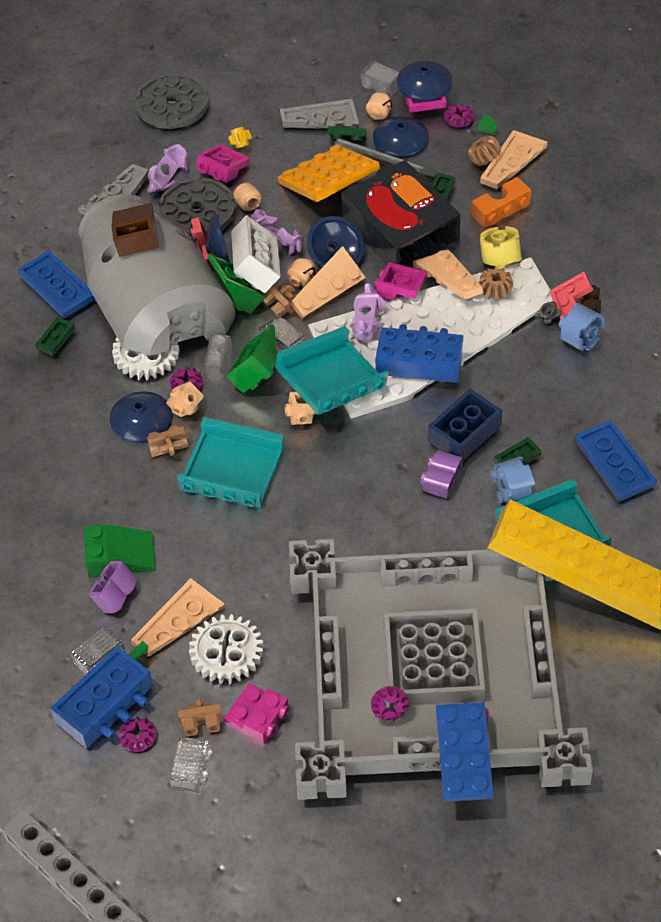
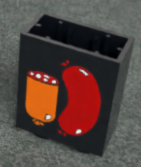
M406 160L392 167L385 166L381 168L376 175L361 183L355 182L349 185L341 193L342 218L349 220L358 228L364 243L386 265L391 262L411 268L413 267V261L436 254L460 241L461 214Z

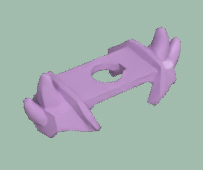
M180 144L173 145L167 149L164 148V156L157 165H153L148 173L150 185L147 188L149 194L155 191H166L174 185V180L170 183L168 182L178 168L185 172L188 171L186 167L188 152ZM162 165H167L169 167L168 175L162 173Z
M262 209L255 210L250 218L274 234L282 245L289 246V255H292L296 248L298 253L301 252L304 235L299 234L296 229H294L293 236L283 227L280 230L273 227V224L279 220L277 217L266 215Z
M369 283L365 284L364 293L358 294L353 303L355 316L350 324L355 337L362 341L370 340L374 333L384 326L383 322L374 320L376 306L378 303L379 310L382 311L388 303L373 291ZM362 308H371V311L367 314L360 312Z

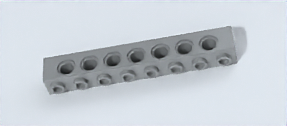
M23 809L2 828L5 839L92 922H144L141 920L142 916L133 906L129 908L124 904L125 900L119 892L109 890L107 882L99 874L97 876L92 874L90 866L83 859L80 861L76 859L74 851L66 843L64 845L60 844L57 841V835L50 828L47 830L43 828L41 820L34 813L30 815ZM37 835L34 840H28L30 836ZM47 851H54L51 855H44ZM70 866L68 870L60 871L62 867ZM82 881L87 882L85 886L77 887L78 883ZM98 897L104 898L100 903H93ZM115 913L121 914L117 919H110L111 915Z

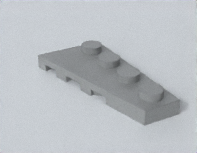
M353 99L280 109L282 125L287 128H328V126L359 128Z
M132 164L116 177L114 183L107 184L99 195L92 196L88 204H82L78 208L79 214L85 215L92 206L107 197L117 194L135 195L148 178L149 169Z

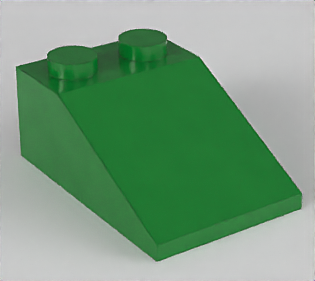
M209 254L207 257L225 291L233 300L234 307L240 312L245 311L251 314L265 299L264 293L260 289L256 290L253 288L250 282L244 278L240 279L236 276L233 263Z
M273 324L245 345L226 375L242 393L248 389H255L261 382V379H268L274 372L272 369L276 363V337Z
M109 524L84 526L85 564L89 578L100 577L104 568L111 561H122L132 573L155 570L152 531Z

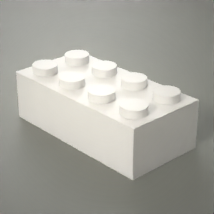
M246 215L231 231L234 273L240 279L244 278L250 282L251 286L256 290L260 289L266 293L280 278L277 237Z

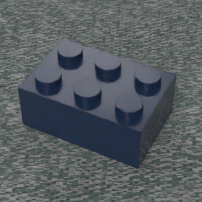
M470 388L428 425V442L443 452L463 457V462L502 426L503 410Z

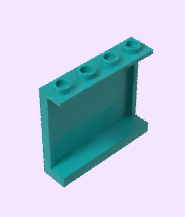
M346 326L277 352L275 368L317 415L331 411L333 408L348 404L350 401L365 397L367 394L386 387L389 372L386 370L378 373L348 341L350 331Z
M203 417L201 421L202 432L183 475L178 474L179 488L186 492L200 493L207 497H217L228 502H238L249 507L261 508L285 449L284 435Z
M574 479L515 501L601 543L611 546V536L605 537L577 494L578 485ZM505 506L495 509L496 524Z

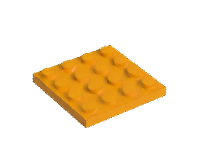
M335 145L330 150L315 155L313 159L301 162L298 167L284 171L277 179L280 185L319 202L379 170L380 165L376 160L340 145Z

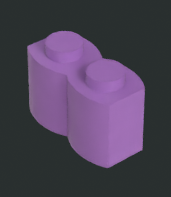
M440 450L436 452L435 456L431 455L428 463L429 469L423 472L420 483L423 484V491L448 498L461 471L463 457Z
M111 561L102 571L100 579L92 586L89 596L104 613H115L123 607L126 595L134 590L137 578L122 561Z

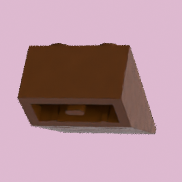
M152 203L113 212L112 235L119 257L159 248Z

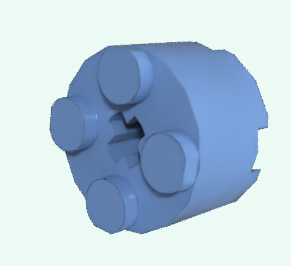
M575 303L569 314L563 316L559 322V327H561L560 337L564 342L581 351L584 349L589 351L600 339L597 335L600 327H605V318L580 303Z
M521 456L497 463L494 466V470L490 471L493 483L497 484L499 490L497 491V497L501 504H507L510 499L518 501L535 494L531 490V487L535 486L533 475L529 466L522 464L523 457Z

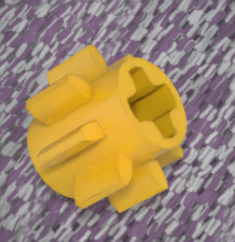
M244 126L231 130L232 135L228 137L230 145L235 144L236 149L249 145L248 139L252 138L250 130L245 131Z

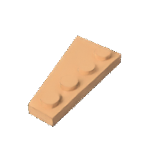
M513 130L501 147L500 154L497 155L496 159L492 160L481 176L480 183L495 189L500 188L545 150L548 142Z
M342 246L290 304L300 318L304 319L364 281L366 277Z
M449 249L413 261L414 269L426 271L427 277L432 276L436 278L437 283L447 285L448 290L464 300L483 294L482 286Z
M190 578L131 639V644L137 647L142 641L148 645L145 655L149 657L223 610L225 604Z

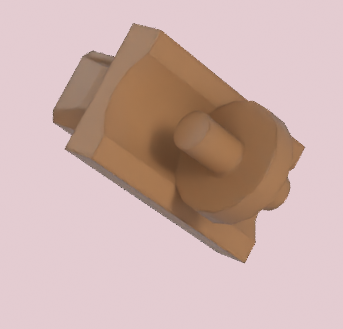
M281 284L279 286L280 291H278L272 285L264 293L266 297L263 302L269 306L275 300L277 301L271 307V310L278 318L287 312L292 316L295 310L287 300L292 301L295 298L293 295L295 288L291 284L285 286Z
M176 425L162 433L152 432L147 437L152 457L166 453L172 456L175 455L174 451L189 447L183 426L178 427Z
M199 696L195 697L196 704L187 705V709L178 711L180 726L184 729L186 736L196 735L198 733L197 725L206 724L208 732L220 730V722L223 721L220 704L201 703Z

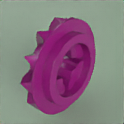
M454 104L453 107L447 108L444 118L451 126L464 127L472 123L474 112L469 106L464 107L463 104L460 106Z
M186 367L183 370L178 368L176 373H172V378L170 379L172 389L185 384V377H189L188 382H191L198 390L203 385L201 372H197L196 368L189 369Z
M383 687L375 692L371 699V710L375 717L380 718L383 722L391 720L394 723L395 719H403L405 712L408 711V696L398 687ZM385 701L389 703L395 702V710L390 707L386 709Z
M136 716L135 719L121 726L118 735L120 743L125 749L132 752H141L153 745L157 732L154 723H151L147 718L143 719ZM139 727L142 733H140L137 741L133 733Z

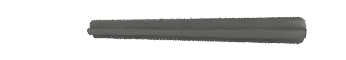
M340 138L334 144L376 160L379 164L392 167L404 160ZM407 161L424 179L434 181L437 170Z

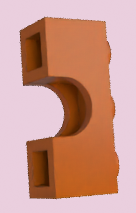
M516 177L502 185L501 199H493L486 193L471 201V216L485 229L531 204L532 190Z

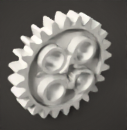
M116 337L112 353L114 363L117 364L118 370H123V374L129 372L130 378L137 375L138 380L142 376L149 380L150 375L157 379L158 373L164 376V370L171 371V365L175 366L178 359L179 345L177 342L169 344V351L150 356L123 348Z
M231 614L229 619L225 620L224 615H221L219 621L212 617L211 624L204 621L205 628L197 627L198 634H192L193 641L189 642L191 663L195 665L196 672L201 671L203 678L210 675V682L219 678L220 684L223 683L224 679H227L229 684H231L234 677L240 682V675L243 674L249 677L248 670L256 671L255 664H261L260 657L263 656L262 648H264L261 633H257L256 626L251 627L249 620L243 623L241 616L234 620ZM230 632V636H229V639H228V640H229V646H227V650H226V644H227L226 638H227V633ZM226 651V664L222 666L224 662L223 652Z

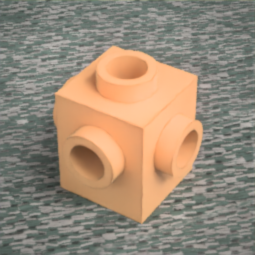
M187 382L175 387L169 395L171 397L166 404L179 417L190 416L197 411V405L204 395L191 382Z
M290 392L288 404H285V415L289 417L291 425L312 423L313 415L316 414L315 411L298 392Z

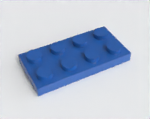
M50 250L17 269L18 275L63 319L95 300L88 286Z
M612 420L574 435V442L618 502L656 486L657 480Z
M485 703L436 705L443 802L493 799Z

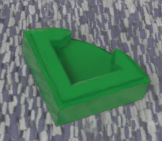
M483 115L478 126V132L496 136V122L491 117Z
M142 641L129 655L140 663L138 659L144 653H147L148 645Z

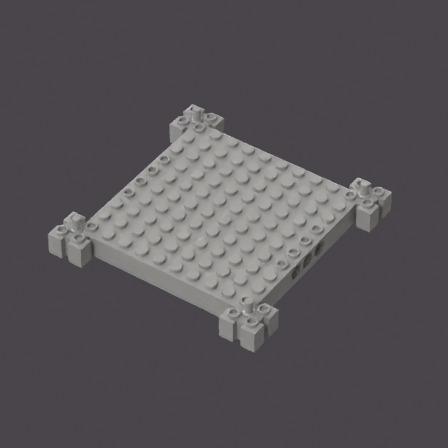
M334 539L316 540V545L307 546V540L289 541L291 594L309 593V587H313L320 748H315V741L295 742L298 800L317 799V792H327V798L347 797L346 775L441 770L436 705L465 702H484L485 708L489 711V719L486 724L491 768L540 765L542 787L561 786L562 779H570L571 786L591 784L593 770L591 756L588 754L587 727L567 728L566 735H563L543 580L544 574L491 549L335 557ZM544 575L545 581H546V580H554V579H552V578H550V577ZM387 686L402 689L409 699L408 711L405 712L403 719H395L394 723L391 720L383 722L380 718L375 717L371 710L373 695L379 689ZM385 701L386 709L390 707L395 710V702L389 703Z

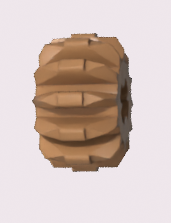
M482 136L481 139H477L469 147V158L475 165H487L497 158V155L501 152V147L494 136Z
M496 266L494 270L487 268L486 272H482L479 280L483 290L482 295H486L488 299L493 297L495 300L499 297L504 299L506 295H510L513 287L510 272H505L504 268L498 270Z

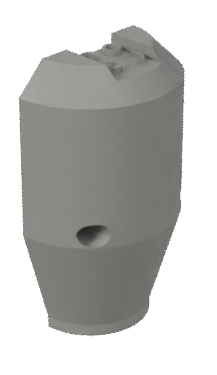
M117 194L99 201L88 210L80 223L78 231L82 241L87 286L123 348L151 356L169 351V344L202 335H204L206 340L226 335L235 319L234 304L188 233L153 210L159 248L119 257L112 235V214L114 211L143 205L146 202L132 194Z

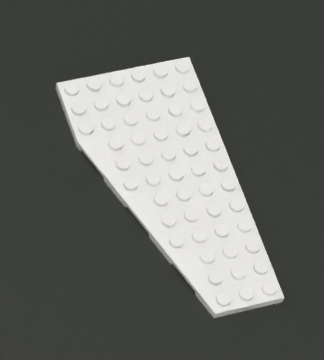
M530 257L507 264L504 268L505 272H510L513 280L511 293L506 295L504 299L500 297L497 300L493 297L488 299L486 295L480 294L464 300L448 290L447 285H438L419 291L416 298L401 296L395 300H388L385 309L382 311L379 310L377 304L374 320L383 322V327L399 329L401 324H405L407 330L419 331L421 326H425L428 328V332L440 333V329L446 328L449 334L464 335L462 366L464 361L484 348H489L511 334L514 328L532 316H538L541 306L553 300L549 293L550 288ZM482 272L472 275L478 283ZM362 308L360 312L367 314L371 311V308ZM355 311L308 324V330L312 339L346 326L350 331L348 341L376 370L375 358L381 328L374 333L370 340H358L352 328H350V324L354 320ZM388 376L386 387L382 390L350 401L344 406L352 419L409 401L414 398V394L435 380Z

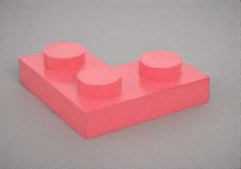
M199 217L191 220L193 226L190 229L194 240L198 239L197 244L200 251H203L202 255L211 269L215 271L207 257L209 254H207L204 244L208 242L207 232Z
M582 272L550 290L549 293L552 300L557 304L556 307L561 310L560 319L569 314L573 305L577 303V299L593 291V287L587 274Z

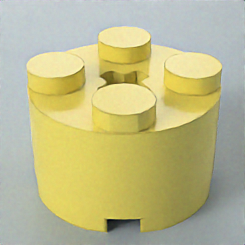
M505 226V230H499L498 227H494L481 233L480 248L483 263L493 265L494 268L496 266L497 269H502L507 264L518 262L522 259L520 238L516 228Z

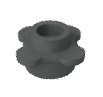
M554 301L546 302L540 308L539 315L543 316L546 324L551 323L552 320L561 315V310L556 307L557 304Z

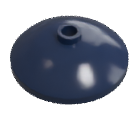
M417 61L407 65L399 72L397 87L405 97L411 100L429 102L442 98L450 91L452 76L448 69L439 63Z
M404 116L392 117L381 122L373 133V143L379 152L401 159L418 155L427 147L429 141L427 128L421 122Z
M216 214L211 217L207 228L208 242L204 243L206 252L230 262Z
M328 216L318 220L311 227L307 236V249L311 259L321 269L342 246L356 265H358L363 257L364 241L358 228L349 220L338 216ZM329 247H332L334 252L330 251Z
M147 391L130 393L118 400L110 412V425L113 432L119 438L131 443L148 442L147 437L149 433L156 431L162 433L169 429L172 422L171 408L166 404L167 400L156 393Z

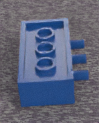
M401 324L399 329L381 327L375 358L376 371L381 373L387 370L389 372L388 376L458 383L464 335L449 334L446 328L440 329V333L428 332V328L425 326H421L419 331L407 330L405 324Z
M116 646L50 707L54 722L86 749L102 734L111 739L115 731L110 726L119 718L125 723L129 722L132 716L127 710L136 702L142 707L147 705L148 699L143 695L153 687L151 673L119 646Z

